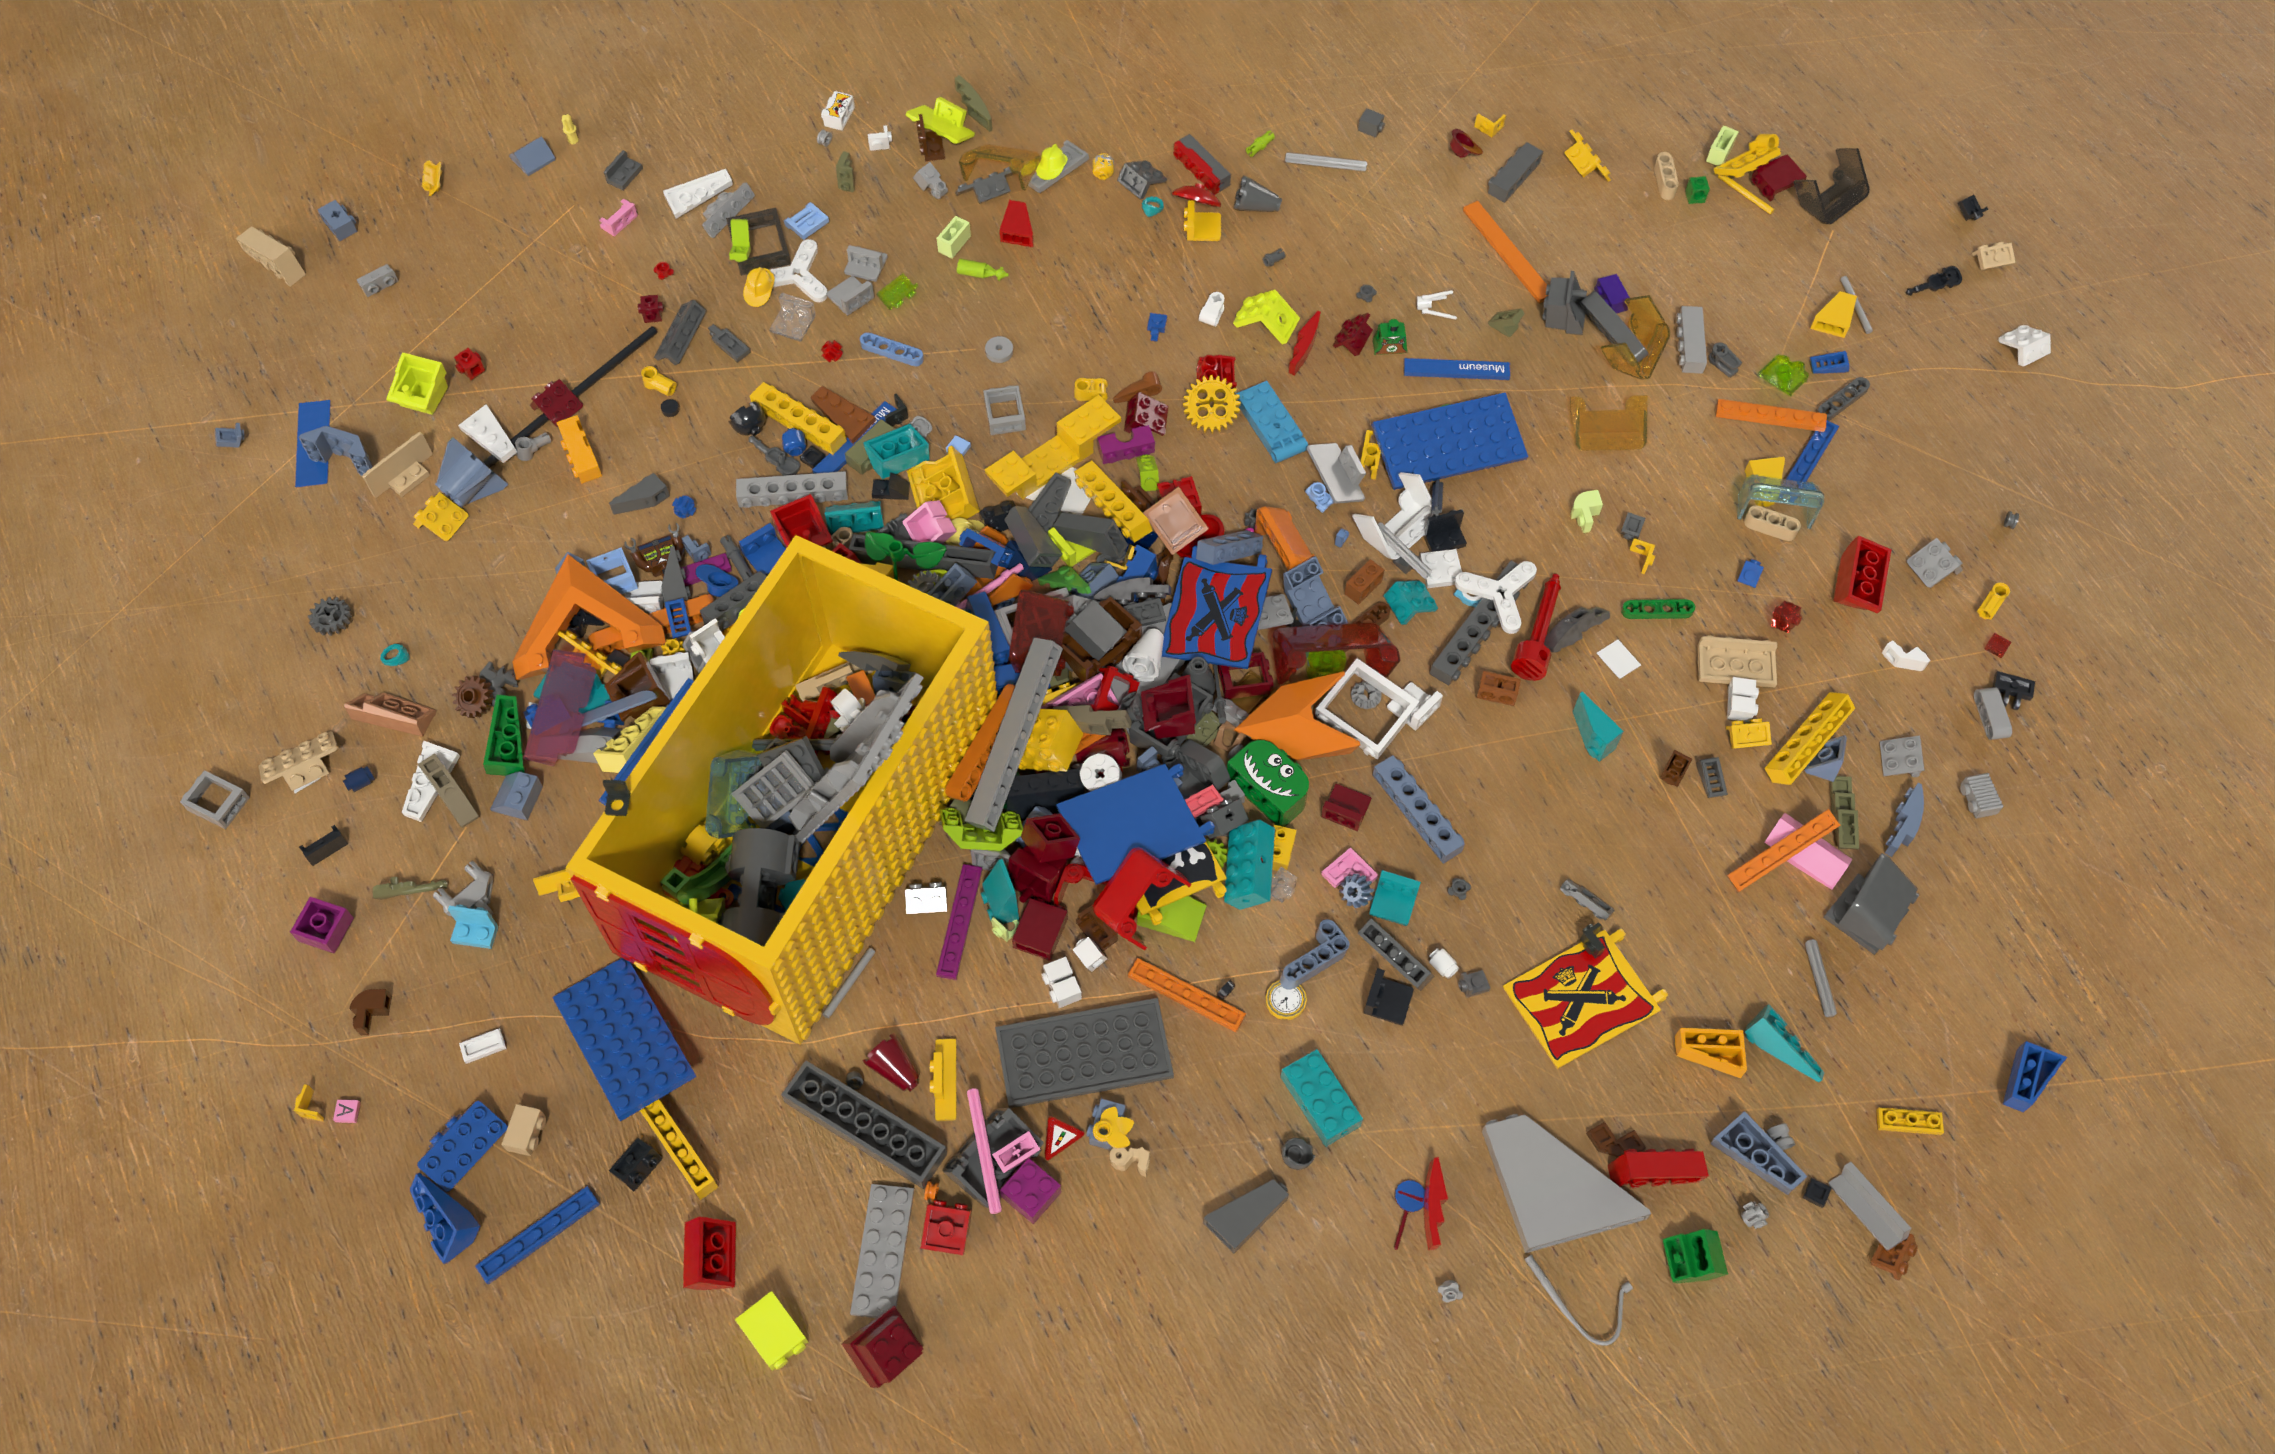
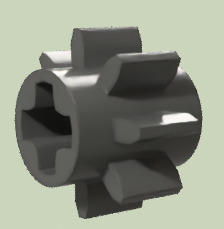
M1251 508L1249 513H1245L1246 520L1244 525L1255 530L1257 509Z

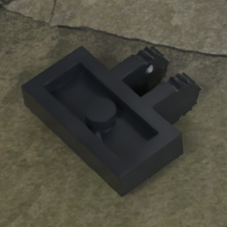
M1997 671L1994 675L1993 687L1998 688L1999 692L2003 693L2002 700L2004 706L2009 702V695L2014 696L2012 708L2018 710L2021 699L2031 701L2033 698L2036 681Z

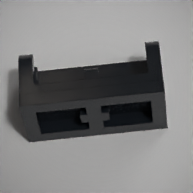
M335 825L331 826L332 832L308 847L299 846L303 855L312 866L348 845Z

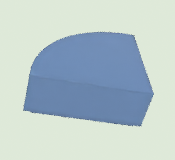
M1342 528L1337 533L1336 546H1343L1349 537L1347 530Z

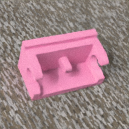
M625 199L621 200V203H623L621 208L608 220L600 219V222H602L600 227L614 237L638 216L635 205Z

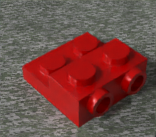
M934 1200L933 1203H929L926 1210L921 1249L964 1255L972 1209H967L968 1205L962 1203H955V1207L947 1206V1202L943 1200Z

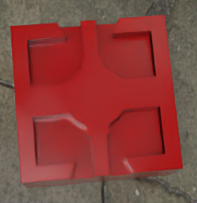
M1192 476L1182 478L1181 481L1173 480L1172 483L1167 481L1157 484L1158 501L1179 486L1199 516L1201 515L1202 505Z

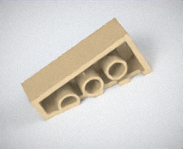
M251 226L236 238L244 252L257 262H261L266 269L272 270L280 280L283 278L288 286L291 287L306 275L296 260L293 249L289 246H284L279 240L276 241L271 235L267 236L261 229L257 230Z

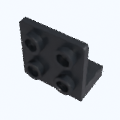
M1463 509L1452 510L1439 516L1433 515L1428 518L1424 540L1430 552L1466 547L1467 542L1460 529L1464 515Z
M1377 968L1363 1014L1402 1026L1414 988L1383 978L1385 970Z

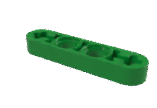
M1688 599L1627 600L1622 606L1621 613L1627 619L1690 618L1693 615L1696 606L1693 601ZM1650 606L1654 612H1646L1644 607ZM1669 606L1673 611L1666 612L1663 610V607Z

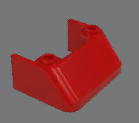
M1137 847L1128 853L1113 877L1095 900L1093 912L1116 933L1145 951L1147 949L1146 945L1139 936L1134 934L1137 930V924L1129 917L1134 907L1151 883L1157 887H1165L1175 878L1189 888L1192 884L1182 873L1143 848Z
M1081 856L1073 858L1064 868L1054 895V905H1061L1068 883H1078L1082 878L1094 882ZM1107 880V881L1102 882V883H1100V884H1102V885H1107V883H1108L1110 880ZM1136 906L1129 915L1134 921L1138 914Z

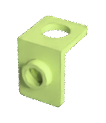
M994 917L991 919L993 933L999 938L1002 937L1006 942L1014 936L1020 923L1018 920L1012 921L1015 924V928L1012 931H1007Z

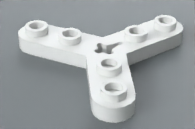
M807 239L800 244L790 266L770 269L775 278L773 287L795 284L813 301L823 302L827 299V288L808 272L818 252L817 243L814 240Z
M1524 561L1499 581L1468 572H1461L1456 576L1455 586L1462 592L1493 600L1502 629L1506 633L1514 634L1520 629L1521 619L1513 595L1535 577L1537 568L1532 562ZM1498 589H1501V591L1504 592L1503 598L1501 593L1498 592Z

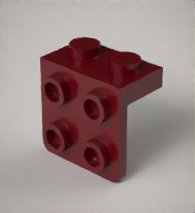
M560 379L556 382L551 381L544 387L546 389L544 392H538L531 398L533 401L530 404L534 411L539 408L556 427H558L557 422L572 417L583 407L580 400Z

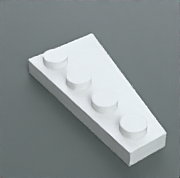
M723 169L664 190L663 193L677 219L732 186L733 183L727 170Z
M484 405L458 425L461 431L502 463L517 453L487 405Z
M423 741V750L421 755H419L417 763L436 754L448 772L451 773L460 755L457 752ZM417 766L402 814L422 822L438 793L419 766Z

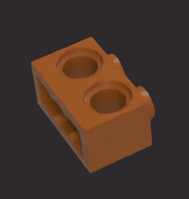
M1370 559L1346 582L1344 594L1359 605L1383 581L1385 570Z
M1483 671L1477 698L1514 706L1521 679Z

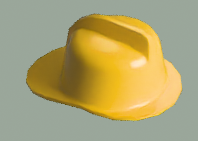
M759 267L751 270L747 275L743 296L749 305L759 307L764 305L770 298L775 280L770 270Z

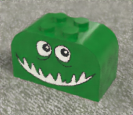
M1256 740L1246 745L1228 761L1229 782L1235 780L1245 794V797L1275 825L1286 827L1304 810L1309 780L1301 766L1297 762L1290 760L1284 750L1278 749L1269 741Z

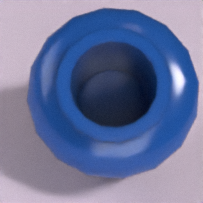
M790 428L783 433L782 444L784 451L791 456H799L805 451L806 439L801 430Z

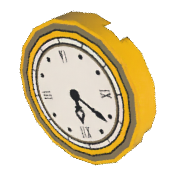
M1279 980L1273 983L1267 990L1266 1007L1276 1018L1292 1020L1300 1016L1305 1009L1307 998L1306 992L1301 985L1288 990L1281 986Z

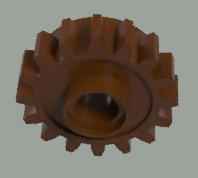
M466 676L465 681L459 680V687H454L457 693L452 694V696L456 697L453 704L458 705L455 710L461 711V716L480 718L482 713L487 714V710L492 707L494 691L490 688L491 684L485 682V678Z

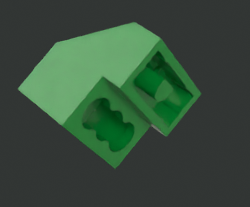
M1702 1229L1689 1234H1678L1663 1239L1673 1283L1705 1281L1728 1275L1718 1231Z

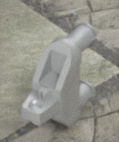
M474 861L469 862L472 868L467 864L464 870L475 880L455 898H452L443 888L438 889L441 896L436 891L433 894V898L443 906L444 913L448 916H452L448 911V907L464 905L470 909L480 907L488 910L491 916L494 914L487 906L491 899L493 876L490 872L483 871Z

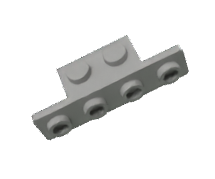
M743 183L734 193L722 192L714 203L707 206V210L703 213L707 220L702 226L710 238H714L755 196L747 183Z

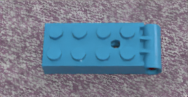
M1268 381L1236 393V395H1240V398L1236 400L1241 402V406L1238 407L1275 463L1307 451L1308 443L1302 437L1303 433Z

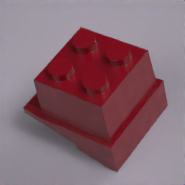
M1190 675L1170 680L1166 684L1141 692L1145 732L1154 729L1156 739L1195 734L1194 724H1196Z
M1028 846L1023 849L1018 848L1009 858L1008 872L1014 889L1022 893L1019 901L1025 903L1029 898L1034 900L1042 899L1051 905L1053 895L1056 892L1068 858L1040 863Z
M892 1306L867 1326L862 1327L841 1343L868 1385L872 1388H879L884 1383H890L922 1355V1350H924L895 1306Z

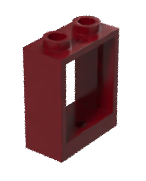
M1264 652L1252 653L1248 667H1259L1262 683L1233 687L1229 670L1243 668L1218 665L1224 699L1270 694L1271 686H1273V677L1268 673L1270 665L1269 660L1265 659Z

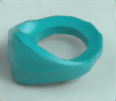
M1147 197L1142 201L1143 211L1147 217L1157 215L1163 211L1164 202L1158 197ZM1156 202L1160 205V207L1158 208L1148 203Z
M393 644L383 650L380 660L384 665L397 666L409 661L410 657L403 645ZM397 649L399 651L397 656L392 659H385L386 654L390 650Z

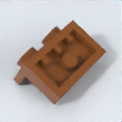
M1909 1233L1907 1239L1890 1250H1886L1880 1243L1871 1260L1872 1266L1892 1273L1894 1279L1899 1281L1901 1276L1907 1273L1909 1268L1908 1262L1911 1257L1915 1256L1918 1249L1914 1235Z

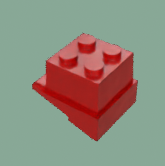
M811 494L770 511L772 521L786 548L795 535L821 547L833 542Z

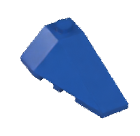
M416 1173L410 1192L418 1212H423L425 1217V1230L430 1231L433 1237L431 1242L432 1248L442 1263L446 1264L474 1242L480 1225L466 1208L421 1173Z

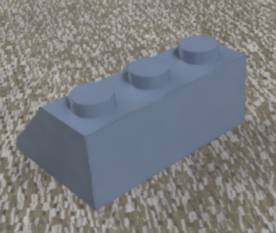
M1090 563L1079 576L1090 586L1091 593H1078L1077 588H1072L1068 593L1070 596L1076 595L1094 600V595L1115 584L1119 575L1110 563ZM1055 598V602L1061 605L1060 598Z

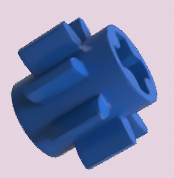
M688 496L675 498L672 504L674 513L680 518L693 516L696 510L694 500Z

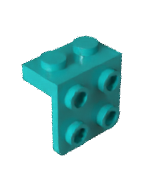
M1397 581L1384 594V598L1401 625H1406L1416 613L1435 612L1438 609L1435 600L1421 581Z

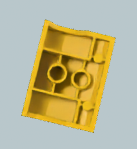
M953 446L948 447V454L936 462L923 461L907 470L917 509L925 502L940 500L947 513L945 517L950 518L951 521L955 518L968 519L980 512L963 455Z

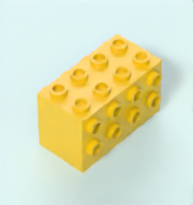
M1040 709L1020 761L1019 769L1067 772L1084 734L1067 710Z

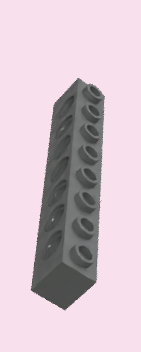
M1510 561L1496 581L1502 579L1518 564ZM1498 589V592H1500L1503 597L1504 592H1502L1501 589ZM1519 591L1513 595L1514 601L1518 599ZM1481 599L1432 664L1430 675L1448 686L1453 680H1458L1461 675L1460 670L1469 665L1472 654L1476 655L1481 648V642L1483 640L1486 641L1491 634L1490 630L1492 627L1496 628L1500 623L1493 600Z

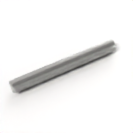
M1287 152L1285 156V162L1357 171H1366L1367 162L1361 160Z

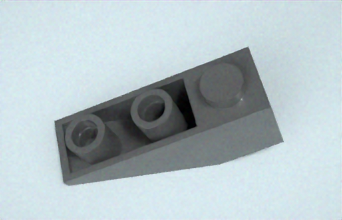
M652 473L636 485L628 488L620 496L615 497L609 502L612 513L615 515L655 507L670 497L667 486L655 473Z
M671 546L661 586L664 602L681 598L687 601L689 600L688 597H691L689 587L684 585L683 579H686L684 569H680L678 563L681 561L679 550L675 551L674 546Z

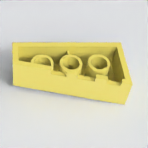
M652 706L634 721L635 725L624 728L621 731L622 735L615 741L610 739L606 743V748L602 751L600 749L596 750L593 754L603 772L619 773L667 707Z

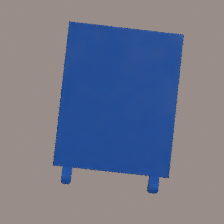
M1166 764L1056 804L1059 813H1061L1080 837L1077 849L1095 885L1110 880L1128 853L1134 848H1143L1161 860L1205 843L1206 839L1204 836L1214 833L1215 826L1212 821L1200 827L1198 826L1173 779L1183 776L1184 768L1181 764H1177L1169 770Z

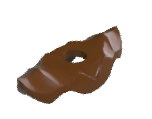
M1165 548L1163 553L1157 556L1159 562L1157 568L1158 576L1153 581V585H1166L1170 563L1174 559L1168 548ZM1160 598L1162 603H1166L1165 598Z

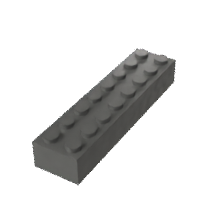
M808 1061L803 1063L781 1094L786 1104L922 1189L926 1187L927 1182L931 1180L948 1154L946 1146Z

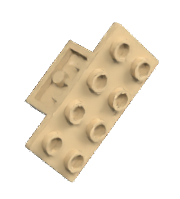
M418 432L374 467L367 470L362 477L375 498L389 488L393 489L400 497H403L430 476L429 472L420 464L432 456L433 453L424 435Z

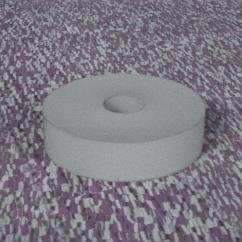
M993 337L985 345L986 356L995 363L1006 362L1013 355V344L1006 337Z

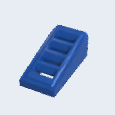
M1846 351L1810 357L1813 374L1849 372L1850 365ZM1816 362H1820L1821 367H1817Z
M684 599L664 602L673 639L687 636L691 632ZM682 608L681 611L671 613V610ZM683 614L684 616L672 619V616H677ZM684 620H685V623H683V624L674 625L675 622H680V621H684ZM686 627L687 629L685 631L675 632V629Z

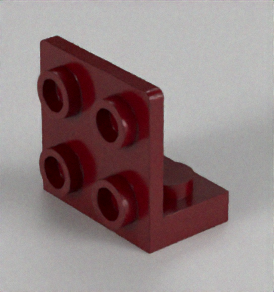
M1138 392L1127 402L1124 431L1131 433L1134 428L1149 425L1151 431L1163 436L1166 432L1168 405Z
M1335 784L1329 800L1325 801L1321 817L1358 832L1372 798L1342 785Z

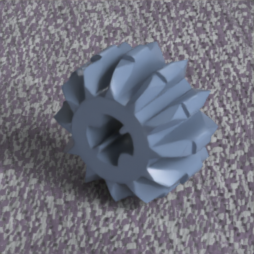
M1358 873L1352 876L1349 875L1345 878L1346 881L1340 883L1344 888L1339 891L1344 894L1341 900H1347V906H1354V908L1366 906L1368 901L1373 898L1370 893L1374 892V889L1369 887L1372 882H1366L1365 875L1360 876Z

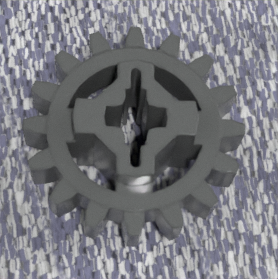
M328 597L327 601L320 599L321 603H314L316 608L309 610L311 612L308 615L309 624L316 633L320 632L323 636L326 632L329 636H332L334 631L339 634V629L345 630L346 627L344 625L350 624L348 618L352 617L348 604L344 600L340 601L338 597L334 600Z

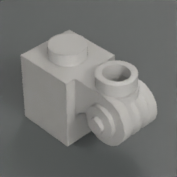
M931 162L922 167L913 177L923 191L928 187L931 188V194L936 199H940L944 194L948 193L945 182L939 178L941 175Z

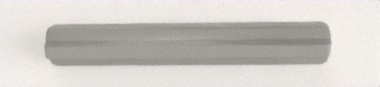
M1383 523L1377 524L1385 541L1424 579L1428 578L1432 570Z
M1815 939L1808 940L1805 946L1824 1015L1826 1017H1833L1837 1014L1818 943Z

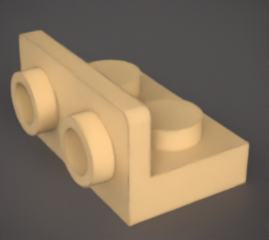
M2004 242L1993 244V247L1983 245L1972 253L1973 256H1978L1981 270L2016 263L2012 243L2004 244Z

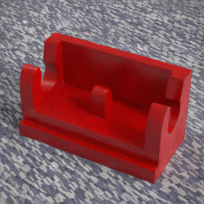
M791 694V701L789 703L786 700L781 703L784 714L807 729L813 713L802 710V702L794 694Z

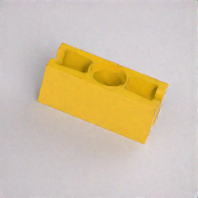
M1367 430L1361 464L1364 469L1365 465L1371 467V479L1376 480L1381 452L1377 440L1376 444L1370 443L1373 431Z

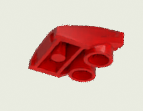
M1225 355L1199 357L1196 371L1197 379L1203 382V376L1207 380L1210 379V375H1212L1213 380H1216L1219 376L1221 382L1226 378V385L1232 383L1231 389L1236 388L1235 357Z

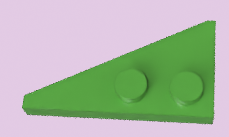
M1071 566L1061 567L1058 571L1037 578L1040 586L1050 583L1051 588L1062 589L1067 587L1068 591H1071L1072 588H1077L1078 593H1091L1090 586Z

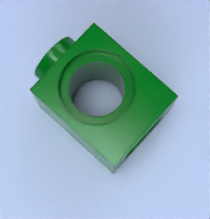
M1706 176L1689 178L1685 189L1688 204L1705 203L1710 190Z

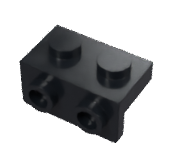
M1012 500L1004 501L1000 505L993 507L988 506L979 512V517L985 526H989L999 532L1008 530L1009 528L1004 519L1009 514V510L1016 505Z

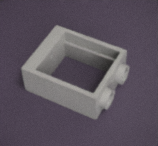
M1018 385L983 390L991 435L1026 430ZM1016 400L1018 415L999 418L992 417L990 404Z
M204 770L197 777L190 790L183 795L180 803L187 811L226 829L250 797L243 789ZM212 783L231 792L215 814L196 805Z

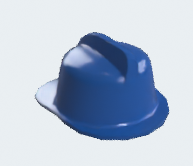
M705 564L696 568L697 577L706 583L708 592L713 596L721 597L738 585L736 577L718 567Z

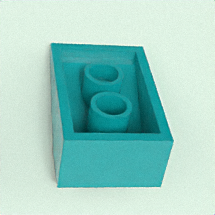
M1582 691L1574 706L1573 714L1585 748L1591 757L1596 758L1600 762L1617 748L1624 731Z
M1000 859L983 882V892L980 894L983 903H988L989 909L987 913L990 921L994 917L999 923L1004 925L1018 920L1019 914L1014 887L1004 861Z

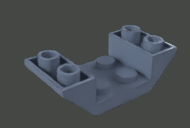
M323 426L300 434L298 437L308 457L314 462L327 463L332 453L338 456L343 455L351 458L357 473L361 476L373 467L358 435Z
M1316 556L1283 573L1284 591L1293 609L1298 608L1297 618L1305 629L1313 631L1316 640H1319L1346 625L1348 621L1341 607H1334L1319 577L1324 572Z

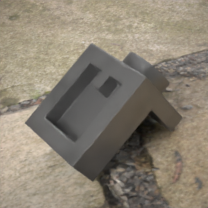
M1483 970L1468 975L1466 972L1461 973L1458 985L1460 991L1465 993L1466 998L1490 991L1491 988Z

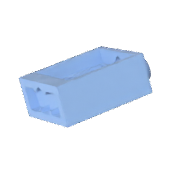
M622 547L586 560L589 570L596 576L624 565L626 573L607 579L604 582L621 595L638 589Z

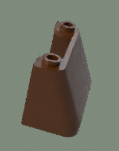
M1111 596L1107 600L1101 601L1099 605L1127 632L1099 661L1094 659L1068 633H1061L1054 640L1057 645L1063 648L1061 656L1082 683L1102 673L1098 671L1099 668L1115 667L1142 637V624Z

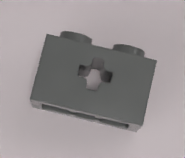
M1231 798L1226 799L1220 803V807L1217 805L1210 807L1206 810V814L1200 816L1203 824L1212 821L1215 826L1214 833L1208 835L1209 839L1221 836L1249 821L1240 799L1234 801Z

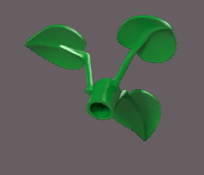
M867 532L865 536V548L868 556L875 561H883L887 555L890 556L893 562L894 579L897 581V562L901 561L905 554L912 559H916V564L920 568L931 569L940 563L946 552V546L940 543L922 542L914 546V555H912L907 548L903 549L900 541L895 540L889 534Z

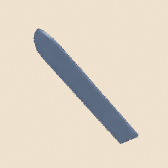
M641 691L570 718L563 722L560 734H565L596 721H603L607 717L657 698V695L652 691Z

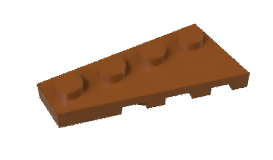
M823 386L810 397L814 405L833 424L840 425L845 430V435L852 444L876 422L875 416Z

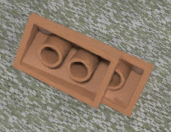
M384 692L375 697L364 693L344 705L352 720L422 737L436 714L434 709Z

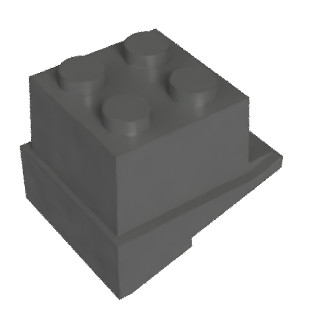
M1571 271L1570 278H1551V284H1547L1546 295L1549 296H1546L1544 300L1543 320H1546L1545 327L1566 330L1567 334L1583 335L1586 313L1580 301L1586 298L1587 291L1580 288L1574 271Z

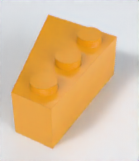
M1680 1028L1675 1035L1677 1057L1741 1078L1747 1071L1743 1030Z

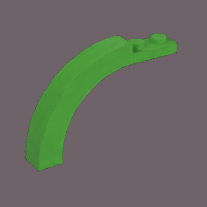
M732 844L711 865L691 877H687L674 867L660 881L662 888L684 904H689V899L697 898L698 903L710 897L731 880L725 871V865L729 860Z

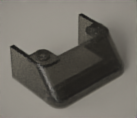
M1859 148L1836 149L1840 165L1833 172L1834 185L1822 194H1820L1816 180L1793 181L1801 207L1823 224L1834 223L1869 195L1870 187Z

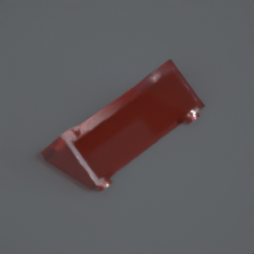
M1376 623L1278 628L1271 636L1278 684L1289 681V677L1296 674L1297 669L1305 665L1306 652L1364 649L1367 665L1385 678L1391 674L1400 662L1398 648Z

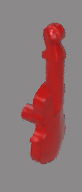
M784 715L775 717L770 726L771 735L779 739H789L791 735L804 737L807 729L801 728L799 725L794 726L793 719H789ZM819 750L823 751L825 755H830V750Z

